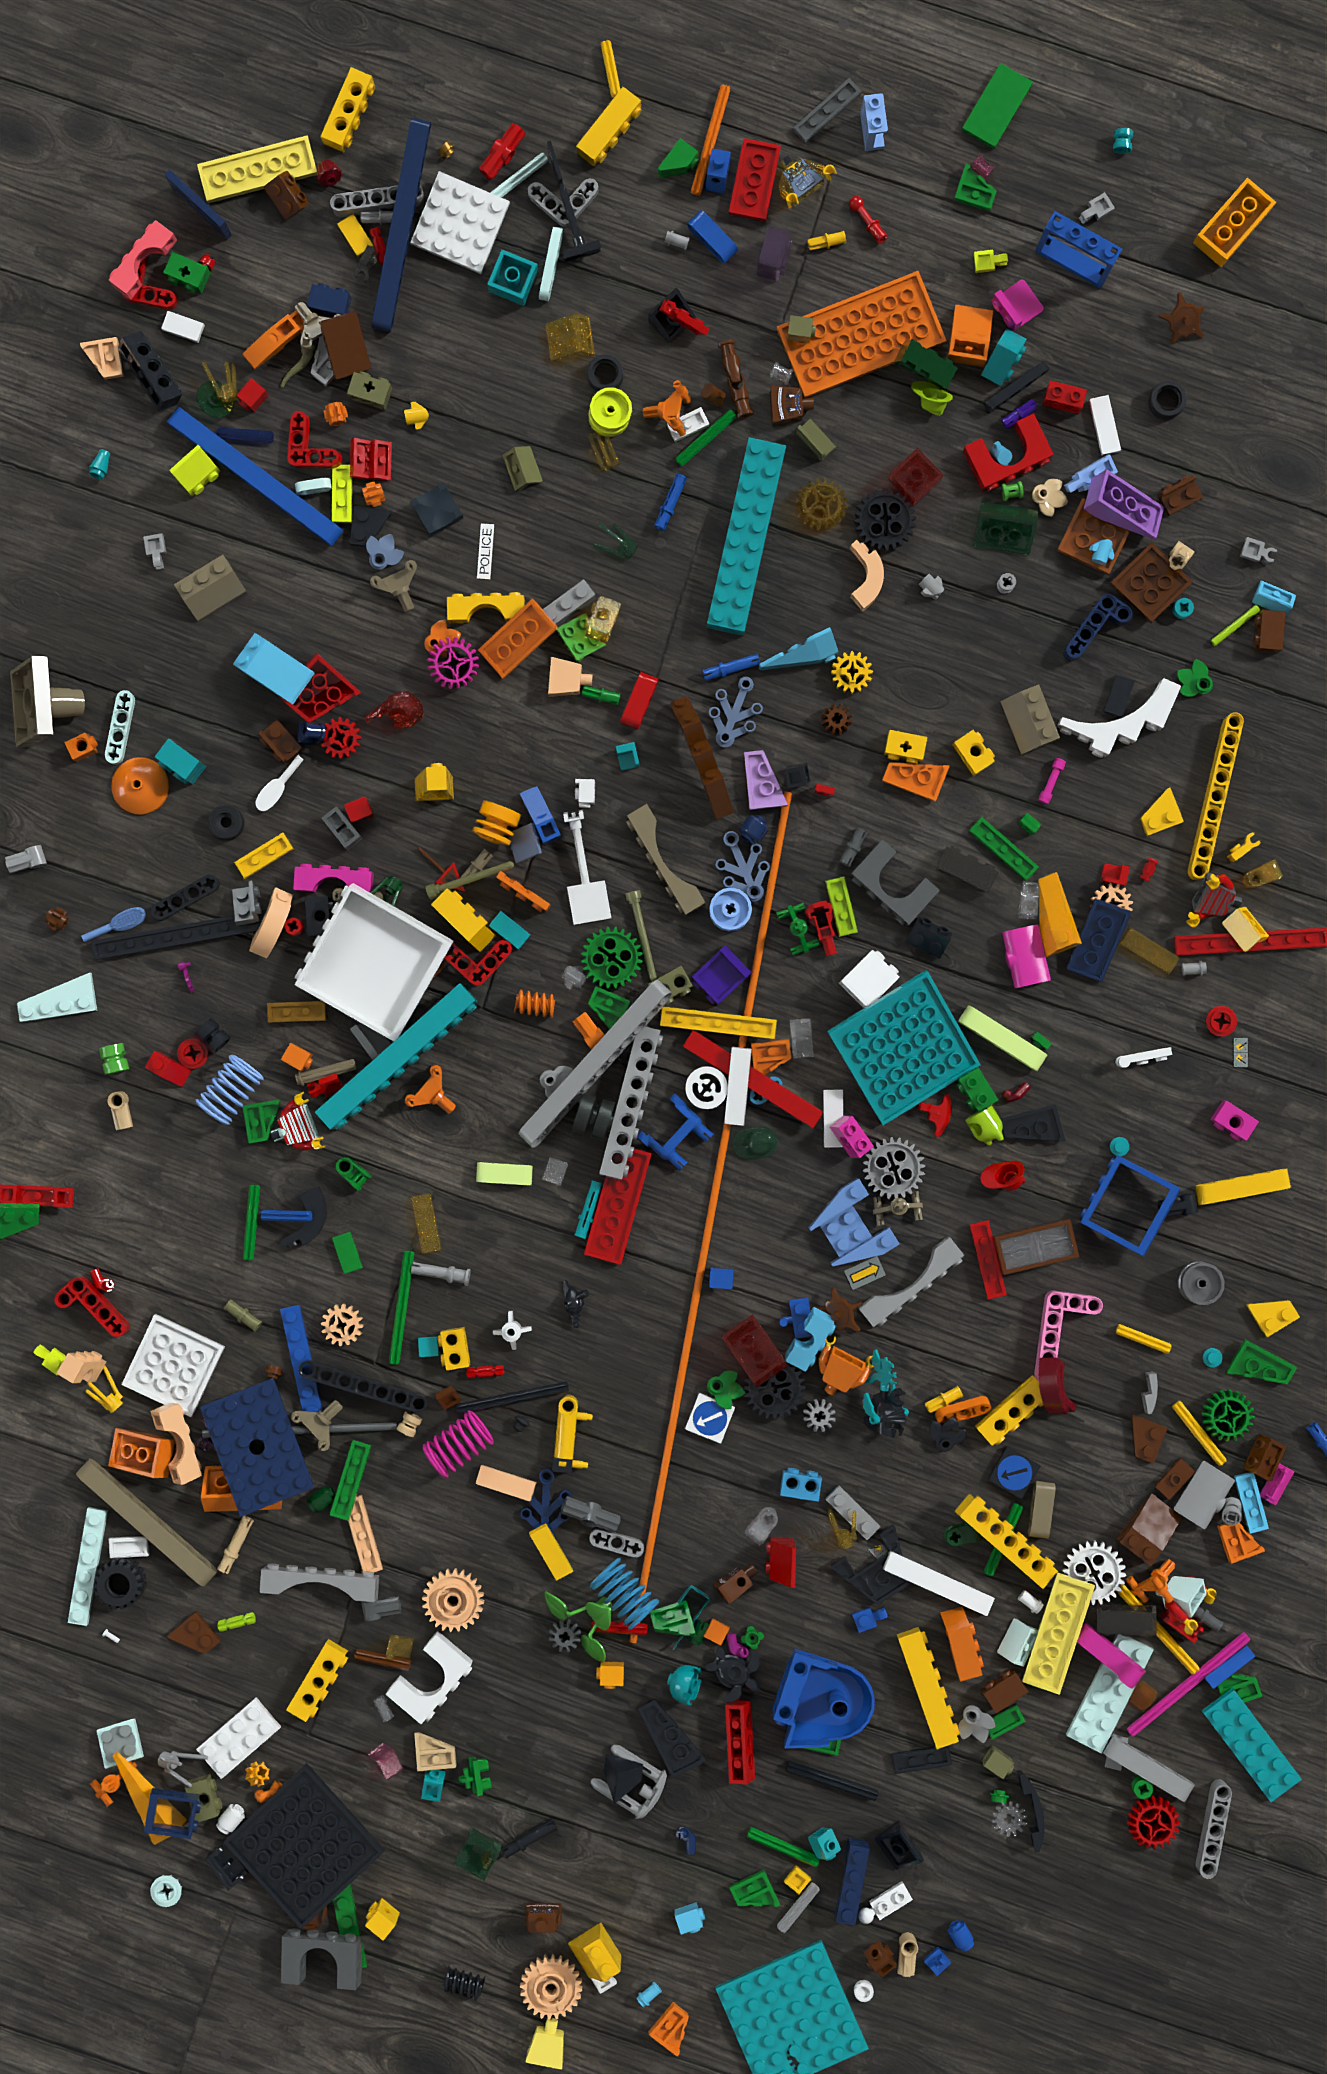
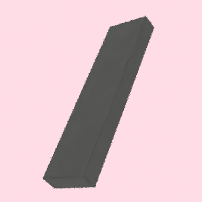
M848 78L794 126L792 131L806 144L857 99L862 91Z

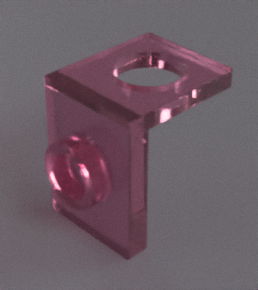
M382 1743L368 1753L370 1758L377 1761L387 1780L403 1770L397 1755L389 1745Z

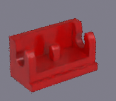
M1164 1608L1159 1615L1163 1621L1194 1644L1198 1640V1632H1203L1202 1624L1194 1617H1188V1619L1195 1620L1198 1623V1628L1196 1631L1194 1630L1192 1635H1188L1184 1631V1622L1181 1623L1168 1609Z

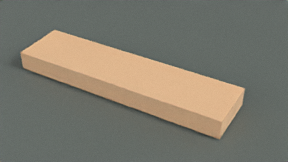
M358 1495L348 1522L362 1571L377 1572L383 1570L362 1495Z

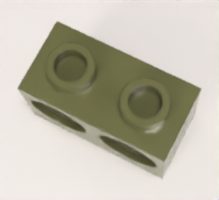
M682 966L656 979L672 992L671 998L664 1006L673 1002V997L680 994L682 997L691 992L689 988L693 987ZM677 977H682L685 980V985L681 988L674 985V980Z

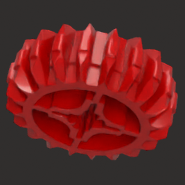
M1151 1795L1150 1800L1143 1799L1144 1802L1142 1803L1137 1800L1138 1806H1131L1134 1813L1129 1812L1128 1816L1131 1819L1127 1820V1824L1130 1826L1128 1831L1133 1833V1840H1137L1139 1845L1144 1843V1847L1147 1849L1151 1845L1153 1850H1156L1158 1844L1161 1848H1164V1842L1170 1845L1169 1839H1176L1173 1832H1179L1176 1826L1180 1825V1821L1176 1819L1179 1817V1814L1174 1812L1175 1807L1170 1805L1167 1799L1163 1801L1161 1796L1156 1800L1154 1795ZM1152 1809L1150 1813L1144 1814L1146 1811ZM1161 1810L1167 1813L1168 1823L1161 1820ZM1154 1819H1156V1821H1157L1156 1824L1151 1825V1824L1149 1823V1822L1153 1821ZM1139 1821L1146 1825V1835L1140 1832Z

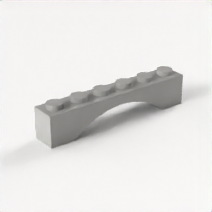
M947 1236L933 1247L927 1267L913 1284L893 1294L871 1296L858 1307L873 1327L876 1325L880 1327L887 1321L886 1317L891 1313L895 1315L902 1309V1304L906 1301L908 1303L912 1302L917 1297L916 1293L921 1289L923 1291L927 1290L932 1285L931 1281L936 1277L938 1279L942 1278L947 1274L946 1270L950 1266L955 1267L963 1261L961 1258L964 1254L953 1240Z
M274 1563L267 1564V1566L261 1569L260 1593L280 1594L296 1584L321 1582L340 1588L355 1601L375 1602L378 1599L379 1575H374V1572L363 1571L362 1574L355 1573L354 1570L336 1572L334 1568H325L324 1571L317 1570V1567L298 1569L296 1565H287L285 1568L279 1567V1564Z

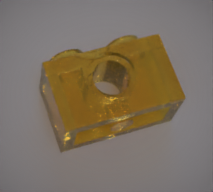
M600 596L597 602L594 601L590 610L592 616L591 618L587 617L584 628H586L585 636L607 644L619 616L622 603Z

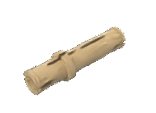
M242 1516L228 1548L224 1550L225 1554L217 1568L219 1571L229 1574L234 1560L238 1558V1552L254 1522L253 1519Z

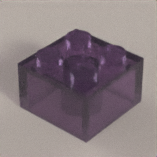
M768 226L758 261L757 276L779 281L780 275L784 276L793 239H790V231Z

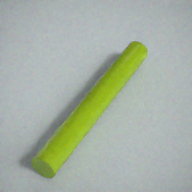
M1257 605L1253 606L1210 640L1214 646L1219 644L1260 611Z

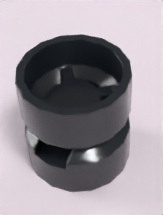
M210 1018L195 1032L194 1036L201 1043L205 1042V1047L212 1054H215L228 1043L231 1037L224 1030H219V1024L213 1018Z

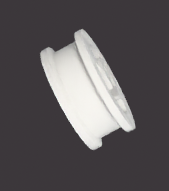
M698 1068L690 1074L686 1081L687 1097L691 1103L699 1108L711 1109L717 1107L726 1098L728 1083L723 1073L716 1068ZM705 1073L716 1076L721 1084V1091L719 1093L715 1091L714 1083L710 1086L712 1091L704 1093L703 1096L714 1097V1100L709 1102L699 1100L693 1093L694 1083H698L699 1092L703 1090V1083H709L710 1079H700V1075Z

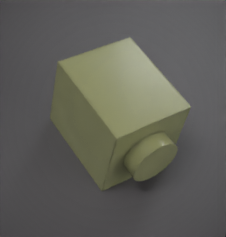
M790 315L787 340L810 343V338L815 336L816 325H812L813 318Z
M993 1745L982 1759L984 1767L1002 1779L1006 1775L1009 1776L1013 1771L1014 1762L1012 1758Z

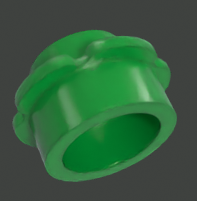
M994 1790V1793H990L991 1801L1006 1803L1009 1796L1005 1795L1006 1791Z

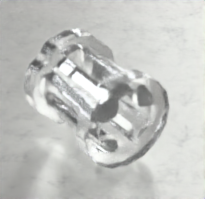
M776 362L769 378L778 379L787 386L794 369L789 370Z

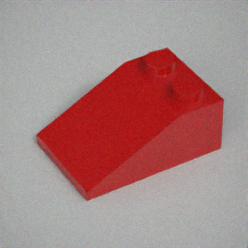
M770 1537V1542L766 1543V1554H770L769 1562H766V1573L769 1574L770 1580L795 1588L796 1546L794 1538Z

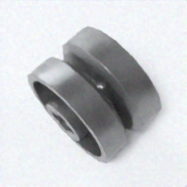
M1193 1261L1186 1264L1180 1270L1177 1276V1287L1180 1294L1186 1300L1198 1305H1209L1221 1297L1224 1290V1278L1216 1266L1203 1261Z

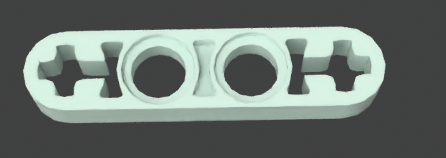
M553 227L539 300L549 302L563 237L562 228Z
M127 690L120 691L116 696L105 750L106 760L114 765L120 764L124 759L135 705L134 695ZM126 695L130 698V702L127 701L125 704V708L129 709L128 711L119 709L120 706L124 707V702L121 698H125ZM120 713H125L127 716V720L124 723H118L117 716ZM116 732H122L123 739L120 742H115L113 739ZM112 744L121 746V749L117 747L116 753L119 754V757H116L114 760L110 757V754H113L115 751V747L111 746Z

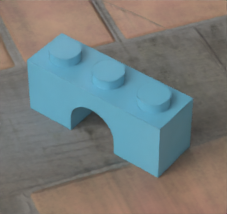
M815 1307L812 1308L804 1322V1330L811 1333L813 1337L805 1342L794 1338L785 1353L786 1362L805 1372L809 1366H813L816 1360L815 1355L818 1350L822 1351L826 1343V1337L828 1335L831 1336L835 1329L834 1321L829 1314Z

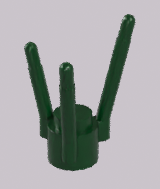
M394 876L385 877L370 893L374 895L385 886L383 890L387 894L383 901L387 902L389 897L394 895L391 905L395 906L397 898L403 889V883Z

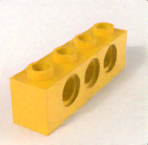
M352 67L350 68L321 134L323 144L341 152H345L346 147H350L352 133L358 129L360 124L359 117L361 113L366 111L367 99L369 95L372 96L375 90V84L371 75ZM355 91H360V92H361L360 95H358V96H353V93H354ZM348 108L354 109L351 113H345ZM339 126H346L342 131L337 130Z
M1033 1375L1029 1377L975 1425L992 1446L1000 1444L1005 1439L1004 1435L1006 1433L1016 1430L1023 1418L1026 1420L1032 1416L1033 1410L1038 1405L1040 1407L1043 1406L1039 1381ZM1031 1394L1033 1397L1032 1402L1025 1404L1023 1402L1024 1397ZM1012 1407H1017L1018 1414L1014 1417L1009 1416V1410ZM997 1420H1003L1004 1426L1001 1429H995L994 1427Z
M328 1639L286 1711L305 1722L309 1717L313 1718L319 1709L316 1707V1704L319 1700L323 1702L329 1692L325 1690L329 1683L333 1685L338 1676L335 1673L338 1667L343 1668L348 1659L345 1655L348 1650ZM331 1661L333 1668H326L324 1662ZM314 1678H321L324 1684L317 1685ZM304 1695H312L314 1701H306Z

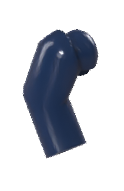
M686 1827L679 1828L676 1832V1837L686 1842V1854H695V1835Z

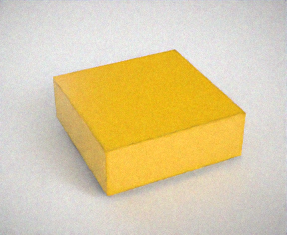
M797 1866L784 1879V1883L797 1894H800L811 1881V1877Z

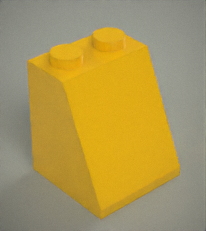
M602 1923L597 1924L568 1943L589 1978L605 1982L620 1972L621 1954Z

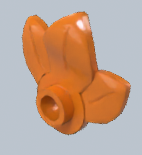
M440 620L431 627V634L425 639V648L428 652H436L437 650L430 645L431 641H437V646L440 647V639L443 640L444 644L447 643L446 637H450L451 642H453L454 637H457L459 641L461 633L455 629H447L446 621ZM447 648L440 653L444 658H447Z

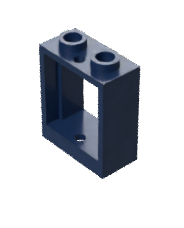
M152 1788L144 1833L191 1839L192 1832L196 1833L198 1821L195 1820V1814L200 1813L202 1801H198L199 1794ZM158 1798L192 1802L188 1827L154 1823Z

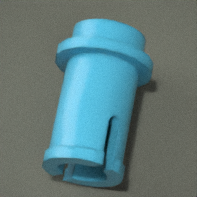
M653 1982L644 1992L638 1993L637 2000L642 2007L649 2006V2002L662 1991Z

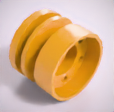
M483 800L479 813L485 816L486 820L476 819L475 822L483 827H473L472 832L489 842L510 846L511 840L505 838L504 835L513 837L514 833L508 830L507 827H517L521 814L504 806Z

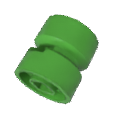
M123 1043L99 1048L100 1058L105 1061L102 1064L104 1075L129 1070L128 1061L123 1057L126 1054Z

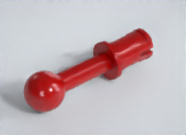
M853 196L849 201L850 209L860 214L868 225L866 227L867 232L873 235L877 243H883L888 235L881 228L879 220L872 219L863 207L864 201L860 196Z

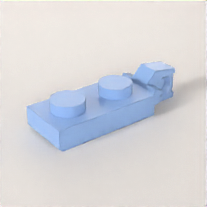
M1106 455L1076 472L1075 475L1071 476L1073 480L1065 484L1064 487L1070 493L1076 489L1078 492L1086 491L1089 489L1091 479L1106 469L1113 474H1116L1118 471L1111 456Z

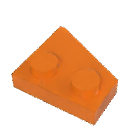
M789 1039L751 1043L753 1068L764 1075L791 1059Z
M1226 1523L1217 1525L1229 1563L1232 1564L1265 1552L1264 1548L1253 1539L1254 1537L1249 1532H1246L1240 1523L1235 1525Z
M672 2002L648 2031L649 2036L677 2057L680 2053L681 2040L684 2038V2029L689 2018L688 2013Z

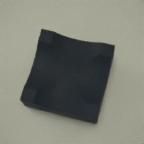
M444 482L410 501L430 537L464 518Z

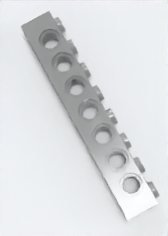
M644 1027L634 1039L599 1175L621 1181L623 1177H627L629 1166L626 1165L628 1158H632L634 1151L631 1143L632 1139H637L639 1129L636 1128L637 1120H642L644 1110H641L642 1102L646 1103L649 1092L645 1091L647 1083L651 1084L653 1073L650 1070L652 1065L656 1066L658 1054H655L656 1047H661L663 1036L660 1035L661 1030ZM649 1043L652 1049L650 1052H643L641 1045ZM643 1061L647 1064V1068L644 1071H639L636 1068V1064ZM640 1080L642 1087L638 1090L633 1089L631 1086L632 1081ZM628 1099H636L637 1106L629 1108L626 1104ZM630 1117L633 1123L631 1126L625 1127L621 1123L622 1119ZM620 1135L626 1136L628 1139L627 1144L619 1145L616 1141L617 1137ZM614 1154H620L623 1157V1161L620 1164L612 1162Z

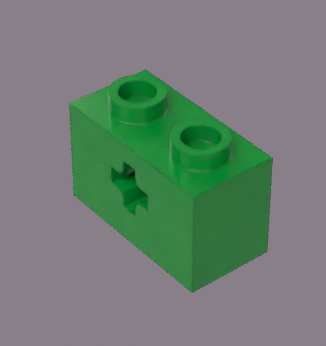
M172 252L163 272L169 283L175 286L180 284L185 286L184 288L191 293L199 292L201 294L211 274L207 266Z

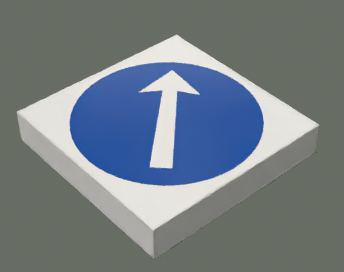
M699 1393L685 1429L721 1443L735 1407L732 1406L731 1409H724L716 1404L714 1398Z

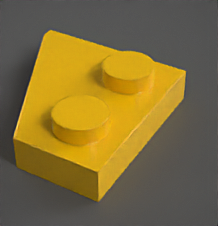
M1171 788L1166 789L1140 818L1146 836L1184 822Z

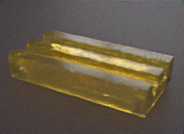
M596 431L594 434L587 435L601 471L619 465L609 437L604 435L614 460L613 463H611L600 437L601 435ZM594 438H597L607 465L605 466L594 443Z

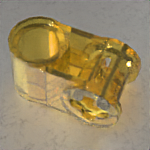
M1276 859L1247 872L1243 877V883L1248 888H1255L1283 877V874ZM1254 876H1256V877H1257V880L1252 881L1251 878H1253Z

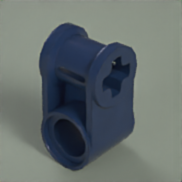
M308 722L299 723L298 743L310 745L323 741L326 732L325 725L321 723L317 725Z

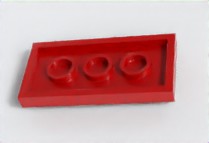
M743 139L729 215L766 222L781 145Z

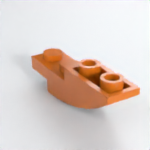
M296 311L290 315L287 314L260 336L242 355L256 370L284 349L288 342L303 332V319Z

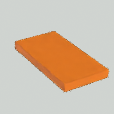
M531 599L484 643L478 651L504 679L553 634L558 627L538 603Z

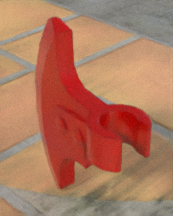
M949 1094L944 1095L940 1105L936 1106L920 1102L918 1110L929 1112L928 1120L935 1123L934 1135L936 1137H939L945 1131L950 1121L952 1107Z

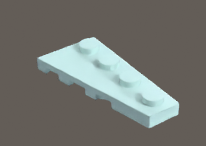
M92 973L85 974L18 1002L20 1022L97 1011Z

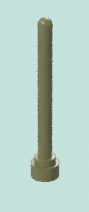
M509 861L442 885H435L434 883L427 885V895L430 900L436 899L447 888L451 890L498 874L500 871L512 869L514 863Z
M640 890L625 893L626 900L629 901V904H632L649 979L654 981L657 979L639 905V902H641L640 898H642Z

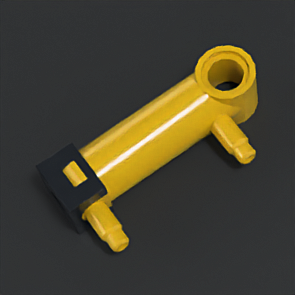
M565 1395L561 1398L558 1405L552 1471L572 1473V1468H588L587 1462L573 1460L577 1420H592L593 1415L577 1412V1399L572 1395ZM571 1401L574 1404V1408L566 1410L563 1407V1403Z

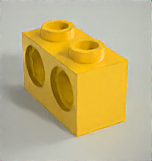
M465 1327L442 1330L440 1332L441 1335L438 1336L439 1347H443L444 1353L441 1355L442 1366H446V1370L469 1367L471 1364ZM450 1334L455 1335L457 1343L450 1344L447 1341V1336ZM453 1353L458 1354L460 1362L453 1363L450 1360V1355Z

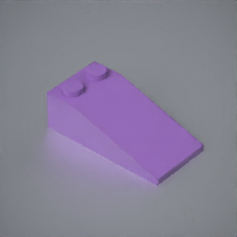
M1106 469L1091 479L1084 510L1098 519L1148 538L1156 539L1164 507Z

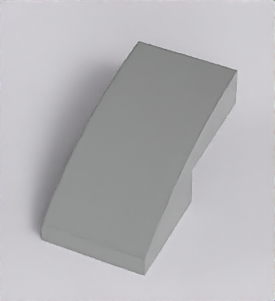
M1153 1371L1145 1373L1149 1392L1141 1393L1144 1412L1147 1414H1152L1157 1399V1373Z

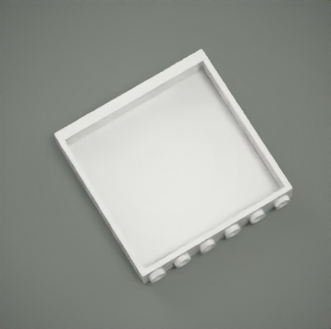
M352 883L349 887L345 886L340 895L343 899L340 904L338 902L335 904L331 911L334 915L331 920L327 919L322 927L325 930L322 936L318 935L314 941L313 946H315V949L312 953L309 952L304 960L306 963L304 969L300 968L295 976V979H297L295 985L390 1040L395 1041L400 1037L454 941Z

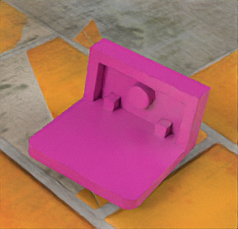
M1024 280L1018 281L1004 292L1000 289L994 294L992 299L994 308L1000 312L1005 324L1013 332L1043 311L1042 304Z

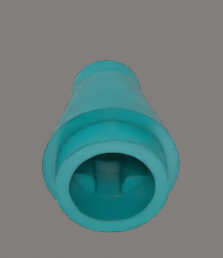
M100 449L89 466V475L93 478L103 480L107 476L110 457L108 451Z

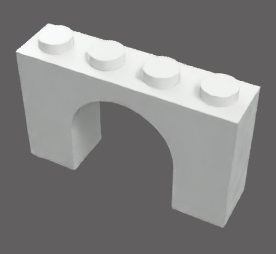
M439 1631L432 1636L423 1650L442 1666L445 1674L442 1686L431 1692H423L416 1689L400 1675L386 1693L390 1699L420 1724L425 1720L428 1722L435 1714L433 1711L437 1705L441 1707L447 1699L445 1695L450 1690L453 1692L460 1684L458 1680L461 1676L466 1677L472 1670L471 1664L473 1660Z

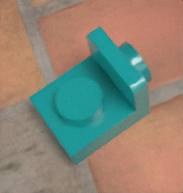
M426 1771L421 1799L440 1802L445 1771Z

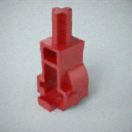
M825 900L808 905L805 915L810 925L816 928L818 941H822L827 957L837 954L833 941L835 933L831 926L833 908L832 904L827 903ZM828 909V912H825L828 926L819 928L816 916L811 917L810 914Z

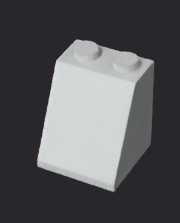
M878 950L876 952L870 951L839 982L863 1008L877 1001L899 978L897 975L899 971L892 964L888 966L883 961L885 957Z

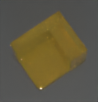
M391 1634L386 1658L393 1659L394 1656L410 1658L414 1639Z

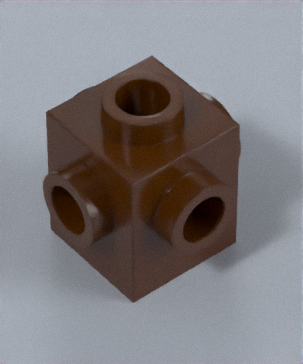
M878 1941L871 1944L864 1952L867 1957L865 1962L868 1967L881 1977H884L898 1966L892 1957L894 1953L888 1944L883 1945Z

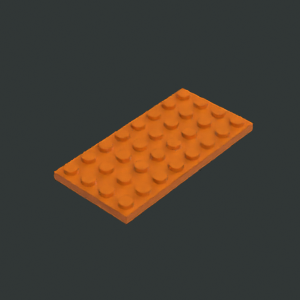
M919 271L802 316L813 318L812 325H816L815 336L810 338V343L787 340L789 322L776 328L800 389H802L804 399L894 364V360L904 341L913 339L926 349L935 348L945 344L947 341Z

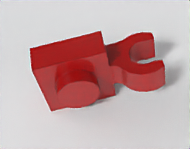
M337 1073L318 1079L319 1083L311 1082L307 1084L311 1098H315L323 1093L326 1097L337 1093L343 1087Z

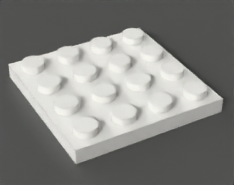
M439 171L410 243L415 247L482 274L510 201Z
M155 1314L121 1385L164 1405L170 1402L178 1403L183 1408L184 1414L192 1417L225 1346Z

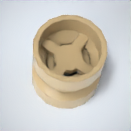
M405 1411L403 1421L399 1423L397 1430L407 1436L414 1437L416 1427L420 1425L422 1418Z

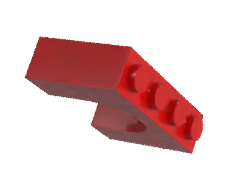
M1034 413L1017 421L1014 426L1024 448L1023 459L1015 465L1004 466L994 461L982 438L964 447L963 453L982 492L988 490V492L993 491L999 487L998 484L1004 481L1006 484L1016 479L1015 476L1021 473L1023 475L1029 474L1033 471L1034 467L1038 465L1043 467L1050 463L1054 454Z

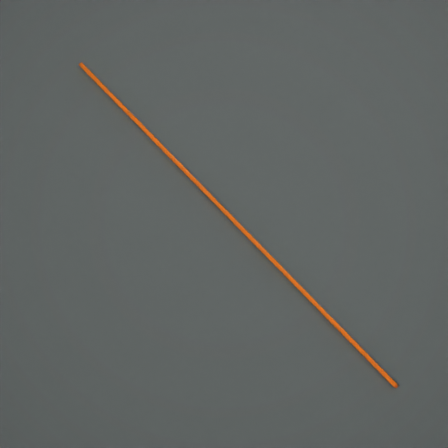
M787 791L784 792V797L788 806H782L744 1010V1016L751 1017L792 796V792ZM740 1035L739 1048L746 1047L747 1036ZM725 1119L639 1586L645 1585V1589L638 1598L646 1593L730 1135L731 1124H725ZM630 1634L629 1642L637 1643L638 1635Z

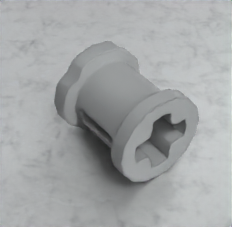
M1005 573L1000 577L997 582V589L1000 593H1010L1016 585L1014 575ZM1007 580L1010 583L1005 587L1003 584Z

